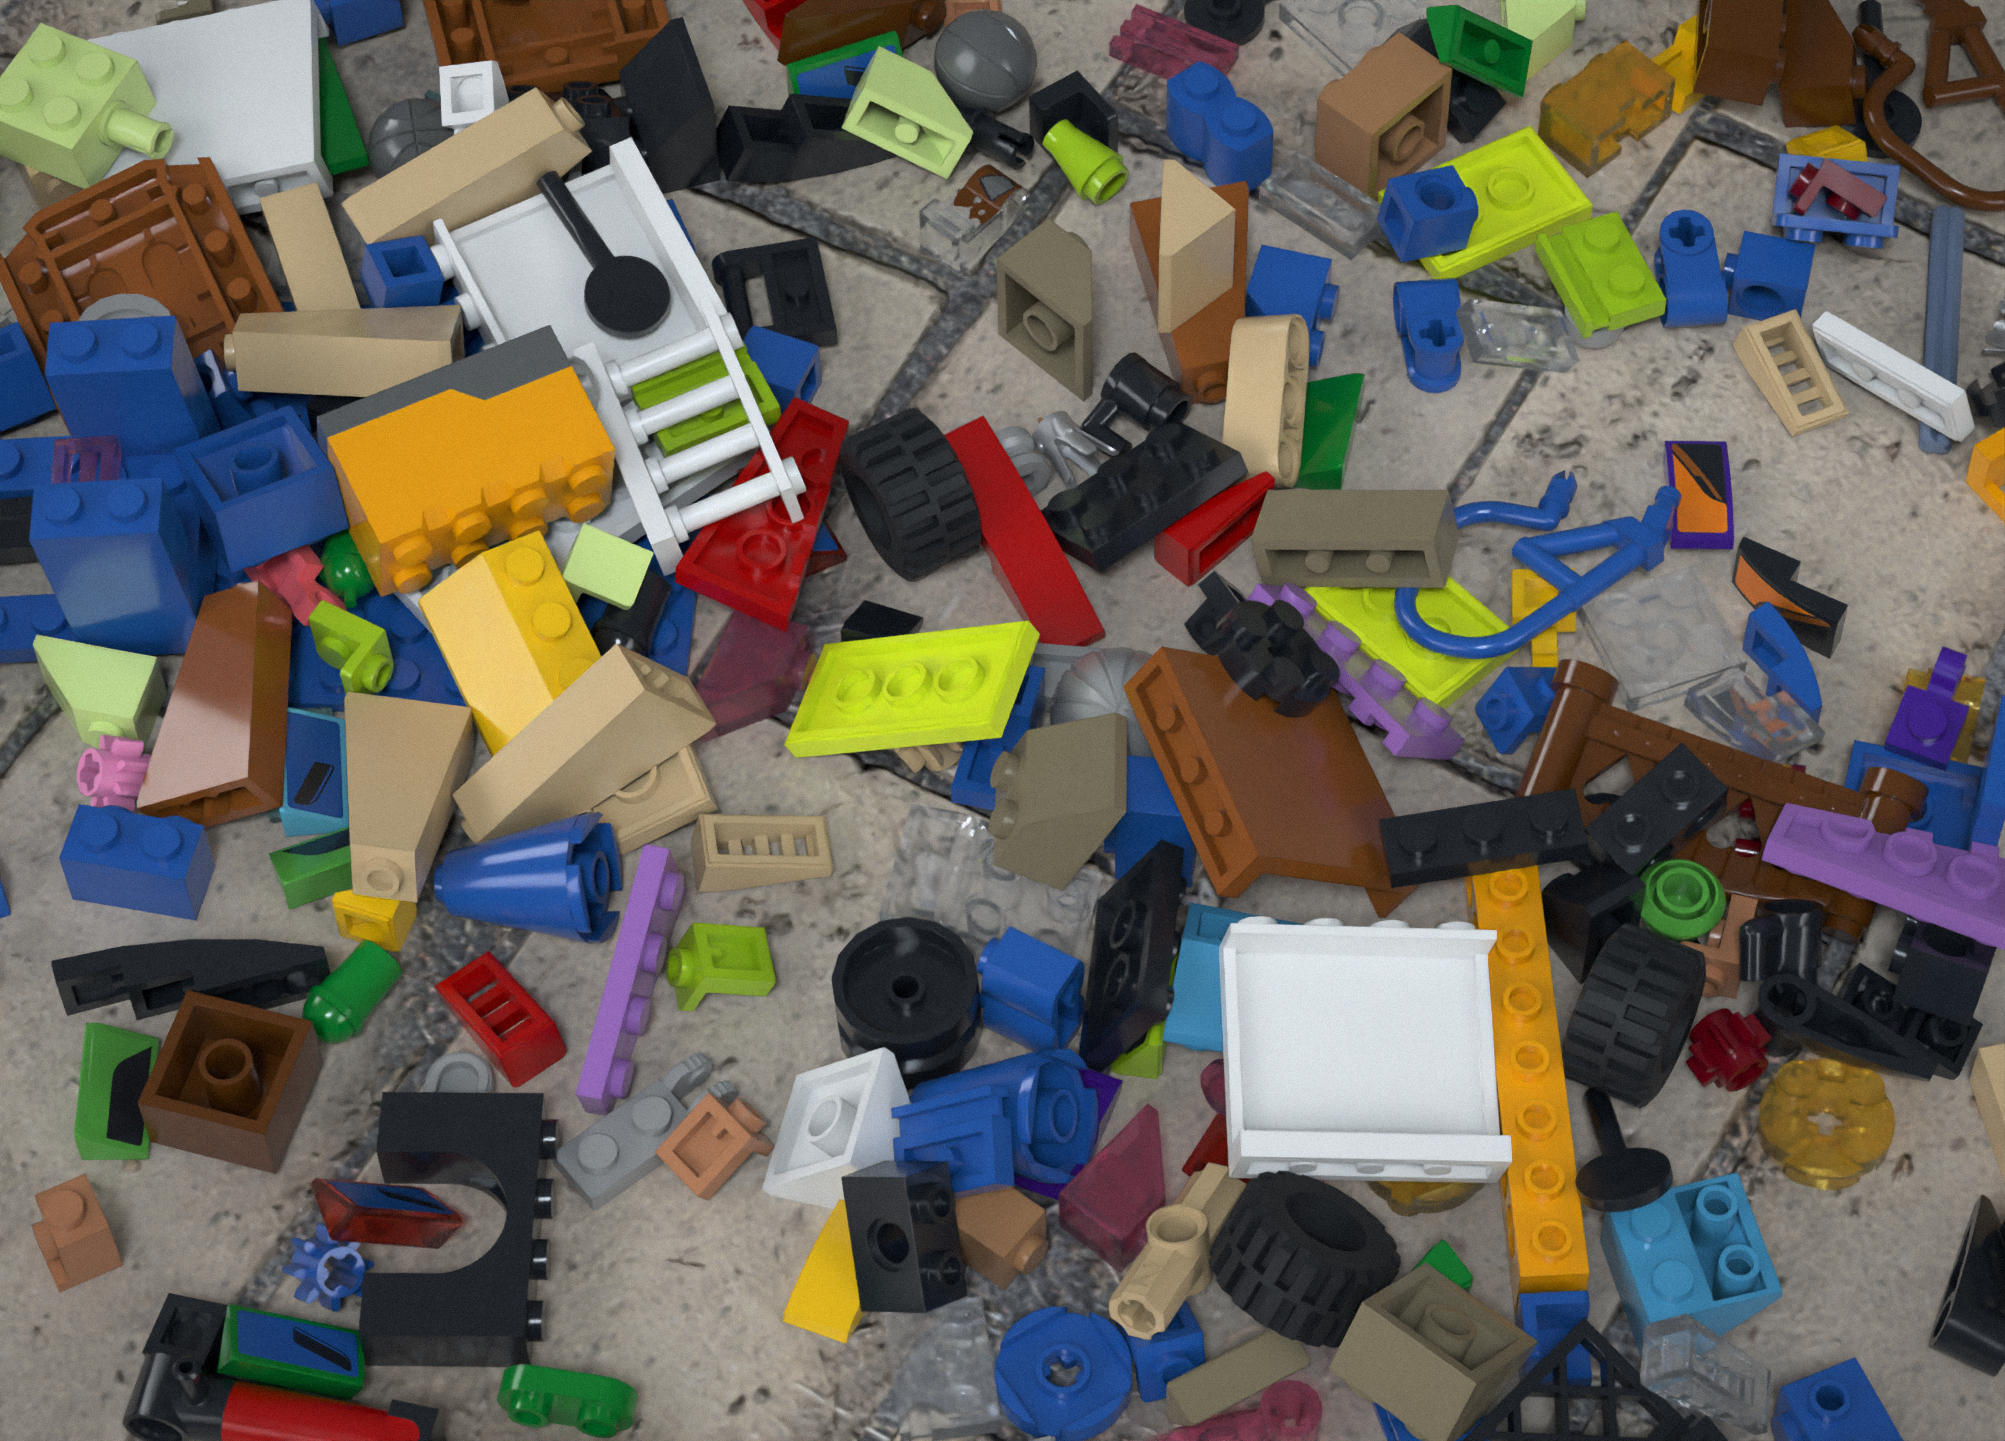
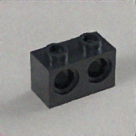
M1681 743L1585 828L1588 854L1600 866L1639 876L1640 878L1643 872L1656 862L1674 858L1726 811L1728 788Z
M1908 914L1888 971L1900 975L1892 1000L1970 1027L1997 947L1981 944L1973 938L1933 923L1919 921Z

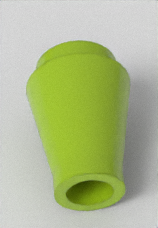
M1067 119L1058 122L1046 134L1043 146L1053 155L1082 200L1091 199L1096 205H1101L1116 195L1127 181L1129 170L1123 165V156L1080 131Z

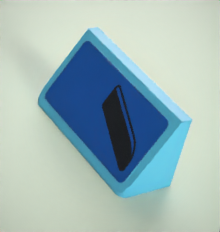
M291 707L287 708L283 807H279L286 837L330 833L349 826L345 719Z

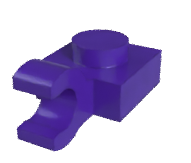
M1942 647L1927 691L1907 685L1886 738L1884 750L1946 772L1969 714L1970 706L1953 701L1966 669V665H1964L1967 659L1966 654Z

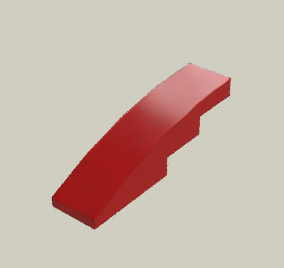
M984 415L944 434L956 453L973 490L980 515L981 545L990 558L992 571L1022 620H1029L1040 633L1037 643L1086 647L1104 638L1105 630L1075 572L1023 479Z

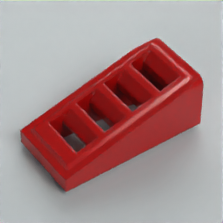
M1264 471L1224 490L1155 535L1154 558L1157 563L1187 587L1194 585L1253 535L1267 490H1275V477Z
M487 951L434 986L442 1001L512 1087H520L565 1056L566 1048L555 1022L490 951ZM490 983H495L496 986H494L481 996L477 997L470 1003L466 1002L467 998L471 997L472 995H474ZM509 1001L508 1003H506L505 1005H503V1006L500 1007L499 1009L495 1010L496 1008H498L499 1006H501V1005L504 1004L505 1002Z

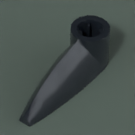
M1789 973L1775 974L1766 978L1760 985L1748 1014L1753 1013L1772 1039L1764 1046L1768 1050L1767 1055L1772 1057L1787 1056L1795 1052L1800 1046L1819 1056L1867 1071L1930 1082L1938 1066L1936 1061L1915 1045L1862 1010L1823 988Z
M1982 1194L1974 1205L1932 1329L1929 1348L1995 1377L2005 1363V1246L2000 1232L2002 1225L1991 1200Z

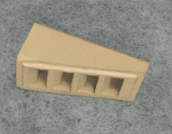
M1796 309L1741 329L1732 345L1743 366L1792 437L1845 419L1848 416L1849 411ZM1781 345L1785 350L1781 354L1771 356L1768 349ZM1794 363L1798 369L1781 375L1778 370L1779 367ZM1803 381L1807 382L1810 387L1809 389L1792 395L1787 388ZM1818 399L1824 407L1802 416L1797 406Z
M698 815L691 838V853L697 892H722L831 876L833 864L825 816ZM804 838L807 856H796L794 840ZM778 842L779 855H770L769 843ZM751 846L752 855H743L742 847ZM725 849V854H718V850Z

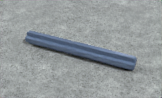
M1940 205L1933 210V218L1930 225L1923 366L1957 385L1965 213L1958 206L1949 208L1945 205ZM1920 421L1918 442L1920 449L1926 454L1933 452L1939 455L1947 454L1952 449L1953 439Z

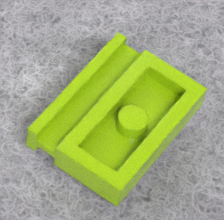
M1617 211L1562 227L1561 233L1547 237L1545 233L1536 236L1535 251L1583 339L1592 337V331L1606 327L1609 332L1664 315L1666 298Z
M742 341L744 347L734 350V353L766 426L776 423L781 417L780 405L755 361L752 362L747 353V347L744 341ZM716 351L630 386L632 400L635 406H638L640 411H643L729 374L719 351ZM738 398L651 435L663 457L666 458L749 424V421Z

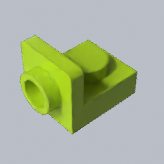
M321 600L308 617L318 655L330 666L341 670L340 677L345 695L347 692L370 695L379 693L390 680L394 667L386 630L329 602Z
M692 922L678 945L669 952L666 962L667 981L675 989L679 1011L693 1012L706 993L766 997L775 985L776 978L765 928Z

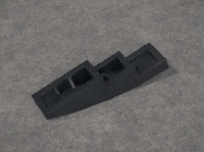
M186 939L129 945L51 961L55 982L67 1016L130 1000L137 1021L179 1010L187 990L266 1010L306 999L307 992L313 986H318L330 974L323 946L259 939Z

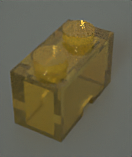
M1624 40L1606 54L1599 53L1595 55L1580 73L1565 84L1558 83L1548 90L1540 103L1541 112L1538 136L1546 146L1588 179L1621 154L1622 146L1618 143L1627 136L1632 137L1638 142L1670 118L1676 79L1628 41Z

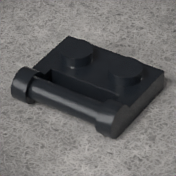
M817 237L730 250L714 257L711 264L714 280L718 285L722 286L727 313H731L742 341L749 329L754 326L745 281L749 277L762 275L772 325L762 328L812 343L819 347L838 344L837 329Z

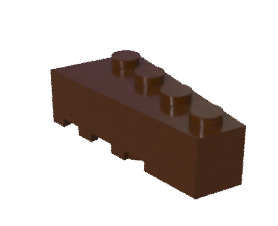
M1697 0L1693 75L1694 93L1759 106L1763 105L1769 84L1779 85L1785 67L1786 50L1780 49L1787 26V14L1782 13L1785 0Z

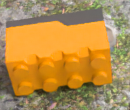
M551 325L317 416L318 445L334 467L349 524L347 529L381 597L396 591L406 594L419 590L432 580L433 574L431 570L449 563L456 566L459 570L480 553L490 550V546L505 540L513 541L538 530L544 536L548 532L547 523L562 517L568 518L573 523L586 522L599 515L605 509V506L611 504L615 448L595 411L599 400L596 381L584 360L575 356L567 358Z

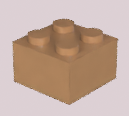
M1400 32L1395 34L1381 47L1375 46L1368 50L1360 60L1359 65L1340 80L1334 79L1323 88L1317 99L1318 112L1316 138L1314 141L1316 147L1314 175L1363 211L1368 212L1378 203V192L1386 188L1389 178L1415 173L1445 148L1452 69L1440 63L1439 59Z

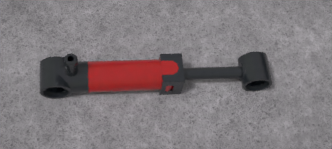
M153 1353L144 1358L123 1417V1426L126 1430L144 1441L447 1440L440 1411L437 1408L393 1399L389 1410L211 1374L201 1367L199 1361L192 1356L180 1357L167 1353Z

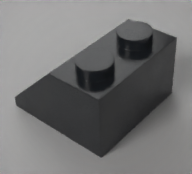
M683 17L671 19L618 72L621 97L612 99L614 104L620 106L629 116V131L633 141L662 194L721 180L714 103Z

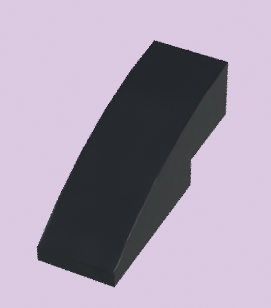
M789 94L781 110L729 105L716 128L719 161L727 181L772 182L800 180L872 165L898 155L842 129L852 100L847 98Z

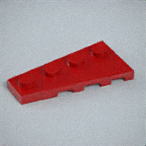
M794 397L769 434L780 459L784 460L793 456L807 491L796 495L804 519L792 523L781 495L704 526L677 564L675 583L787 633L841 460V442L848 437L849 420ZM760 447L732 487L770 472Z

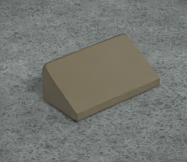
M1269 1329L1169 1381L1166 1386V1417L1171 1424L1183 1426L1197 1425L1310 1365V1357L1298 1340L1294 1339L1293 1341Z

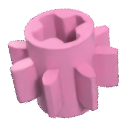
M102 735L100 736V749H87L79 760L77 768L79 790L84 796L92 797L91 806L102 808L107 805H116L135 813V801L138 799L151 755L142 754L144 742L141 740Z

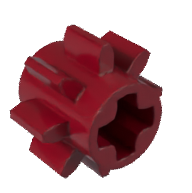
M1719 1009L1701 1019L1689 1034L1692 1044L1688 1049L1693 1055L1686 1063L1704 1087L1714 1082L1718 1088L1724 1086L1727 1091L1735 1092L1756 1081L1768 1067V1060L1765 1058L1768 1050L1764 1045L1772 1038L1753 1013L1743 1018L1739 1011L1733 1014L1730 1009Z

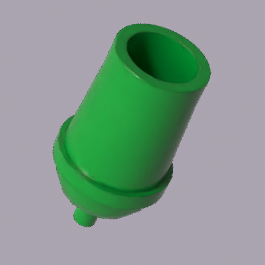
M348 529L327 536L324 539L323 555L320 558L321 564L324 567L320 571L319 576L330 592L344 599L345 607L354 608L357 605V599L366 596L375 587V584Z
M362 940L335 970L318 986H313L307 992L302 1019L313 1021L317 1040L322 1043L335 1045L345 1042L349 1038H356L363 1030L364 1022L390 988L402 976L401 967L383 948L369 940Z

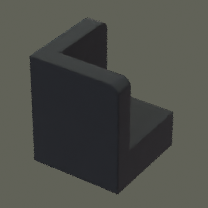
M1078 70L1029 96L1030 135L1033 136L1034 140L1057 165L1058 163L1053 155L1043 146V140L1049 130L1064 119H1067L1080 131L1118 153V115Z

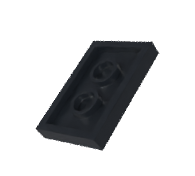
M1174 420L1150 431L1145 441L1124 455L1105 461L1100 465L1096 474L1075 488L1064 490L1053 496L1048 502V506L1040 511L1063 552L1101 573L1247 474L1248 469L1239 451L1178 420Z
M1162 839L1098 899L1079 1056L1084 1060L1087 1068L1100 1073L1122 1053L1129 1052L1136 1041L1154 1024H1161L1168 1016L1173 1004L1174 989L1169 986L1171 963L1176 957L1180 945V933L1175 931L1177 909L1186 891V879L1181 876L1184 848Z

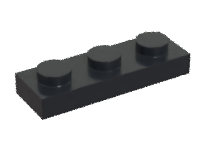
M1575 788L1379 819L1380 836L1391 888L1588 857V842Z

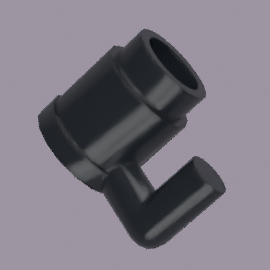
M1136 352L1129 353L1109 373L1102 387L1101 400L1082 422L1080 430L1119 451L1118 455L1112 456L1098 449L1109 458L1122 456L1132 449V443L1110 429V426L1120 414L1144 430L1152 431L1156 427L1171 423L1174 420L1183 423L1190 410L1192 398L1180 389L1178 382L1148 363L1145 358Z
M1777 899L1758 904L1757 917L1747 920L1739 929L1740 980L1749 982L1765 981L1766 978L1775 974L1789 973L1817 985V968L1822 966L1821 921H1823V905L1819 902L1805 899Z

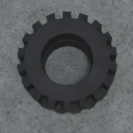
M916 408L906 409L845 438L841 442V469L854 510L878 554L899 576L907 581H912L979 548V544H981L980 515L969 480L944 434L920 410Z
M1624 923L1610 936L1602 947L1578 997L1563 1046L1562 1060L1565 1078L1638 1108L1645 1107L1653 1100L1669 1078L1696 1016L1706 979L1704 953L1631 923Z
M1267 1171L1259 1173L1257 1178H1252L1247 1184L1211 1246L1209 1254L1212 1257L1209 1260L1211 1271L1218 1276L1216 1281L1221 1289L1230 1295L1232 1301L1241 1310L1253 1317L1255 1321L1293 1341L1295 1339L1316 1347L1325 1345L1330 1348H1338L1361 1303L1392 1284L1399 1272L1401 1256L1396 1251L1398 1246L1393 1237L1385 1231L1386 1227L1378 1218L1341 1190L1303 1174L1300 1176L1289 1171H1278L1277 1174Z

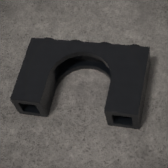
M382 1092L376 1152L384 1184H456L469 1186L491 1196L499 1203L507 1215L503 1230L496 1243L485 1255L466 1267L445 1273H364L358 1337L364 1353L366 1366L510 1367L520 1364L531 1365L533 1342H544L546 1333L545 1300H536L538 1280H549L551 1268L550 1240L541 1239L542 1219H554L555 1181L554 1179H546L547 1160H556L558 1149L560 1148L559 1119H548L544 1093Z

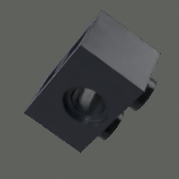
M883 1161L841 1177L861 1312L927 1313L968 1296L965 1280V1263L961 1253L955 1212V1195L952 1190L948 1161Z

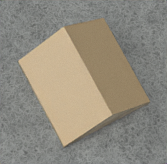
M1163 159L1159 248L1158 333H1171L1232 288L1236 209L1179 162Z

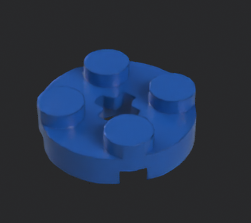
M1051 1306L1042 1308L1024 1316L1012 1325L1000 1344L1001 1351L995 1365V1392L997 1400L1007 1418L1021 1431L1032 1435L1034 1439L1055 1436L1056 1441H1084L1093 1438L1112 1426L1131 1401L1132 1357L1130 1349L1119 1330L1100 1315L1090 1311L1089 1317L1079 1313H1067V1307ZM1059 1362L1065 1369L1077 1366L1081 1372L1075 1376V1384L1067 1387L1056 1386L1049 1382L1051 1379L1050 1366Z

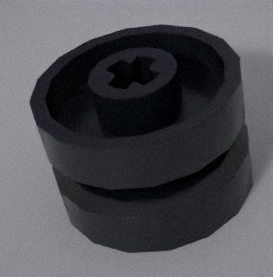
M914 917L883 920L857 933L838 954L831 981L841 1049L847 1058L882 1047L887 1048L895 1055L906 1090L914 1089L920 1082L961 1071L977 1050L983 1025L975 959L959 935L941 924L930 920Z

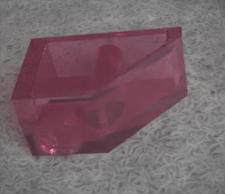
M734 610L696 687V691L717 723L709 732L698 738V741H710L788 710L797 690L807 689L816 666V655L810 653L808 626L790 621L786 633L740 611Z
M1147 1103L1059 1193V1226L1119 1273H1122L1140 1254L1148 1242L1146 1232L1148 1218L1156 1210L1165 1207L1166 1194L1159 1116L1155 1108Z

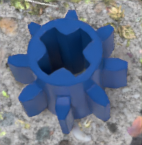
M323 1222L317 1225L316 1237L306 1240L293 1237L291 1241L296 1250L292 1257V1263L282 1267V1272L296 1277L301 1283L296 1289L294 1297L297 1300L310 1304L319 1296L321 1306L333 1312L339 1311L340 1298L351 1294L362 1297L363 1288L361 1284L364 1280V1273L366 1270L374 1267L373 1261L361 1257L355 1251L360 1246L363 1237L349 1230L341 1233L338 1237L335 1227ZM326 1260L328 1261L329 1265L333 1268L330 1275L328 1270L323 1266Z

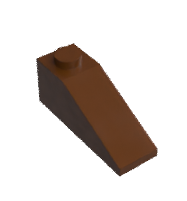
M807 0L785 14L777 61L786 66L789 63L890 31H896L901 48H905L923 35L933 33L940 26L946 13L944 0Z
M1786 0L1785 14H1787V26L1782 49L1786 50V62L1779 83L1785 128L1855 125L1857 121L1858 100H1864L1869 88L1867 64L1857 65L1854 41L1829 0Z

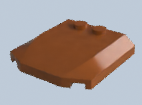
M422 0L439 67L492 60L498 62L505 87L522 84L535 85L540 87L542 92L563 91V84L571 81H590L600 84L619 80L618 72L670 21L664 0Z
M197 157L200 164L168 165L165 159L143 160L36 212L23 226L26 235L9 255L4 258L0 253V282L68 432L69 429L45 378L50 323L78 321L86 308L105 297L116 294H141L156 299L169 310L171 316L176 315L193 359L212 349L225 363L224 337L225 334H233L232 331L240 314L285 312L210 157Z

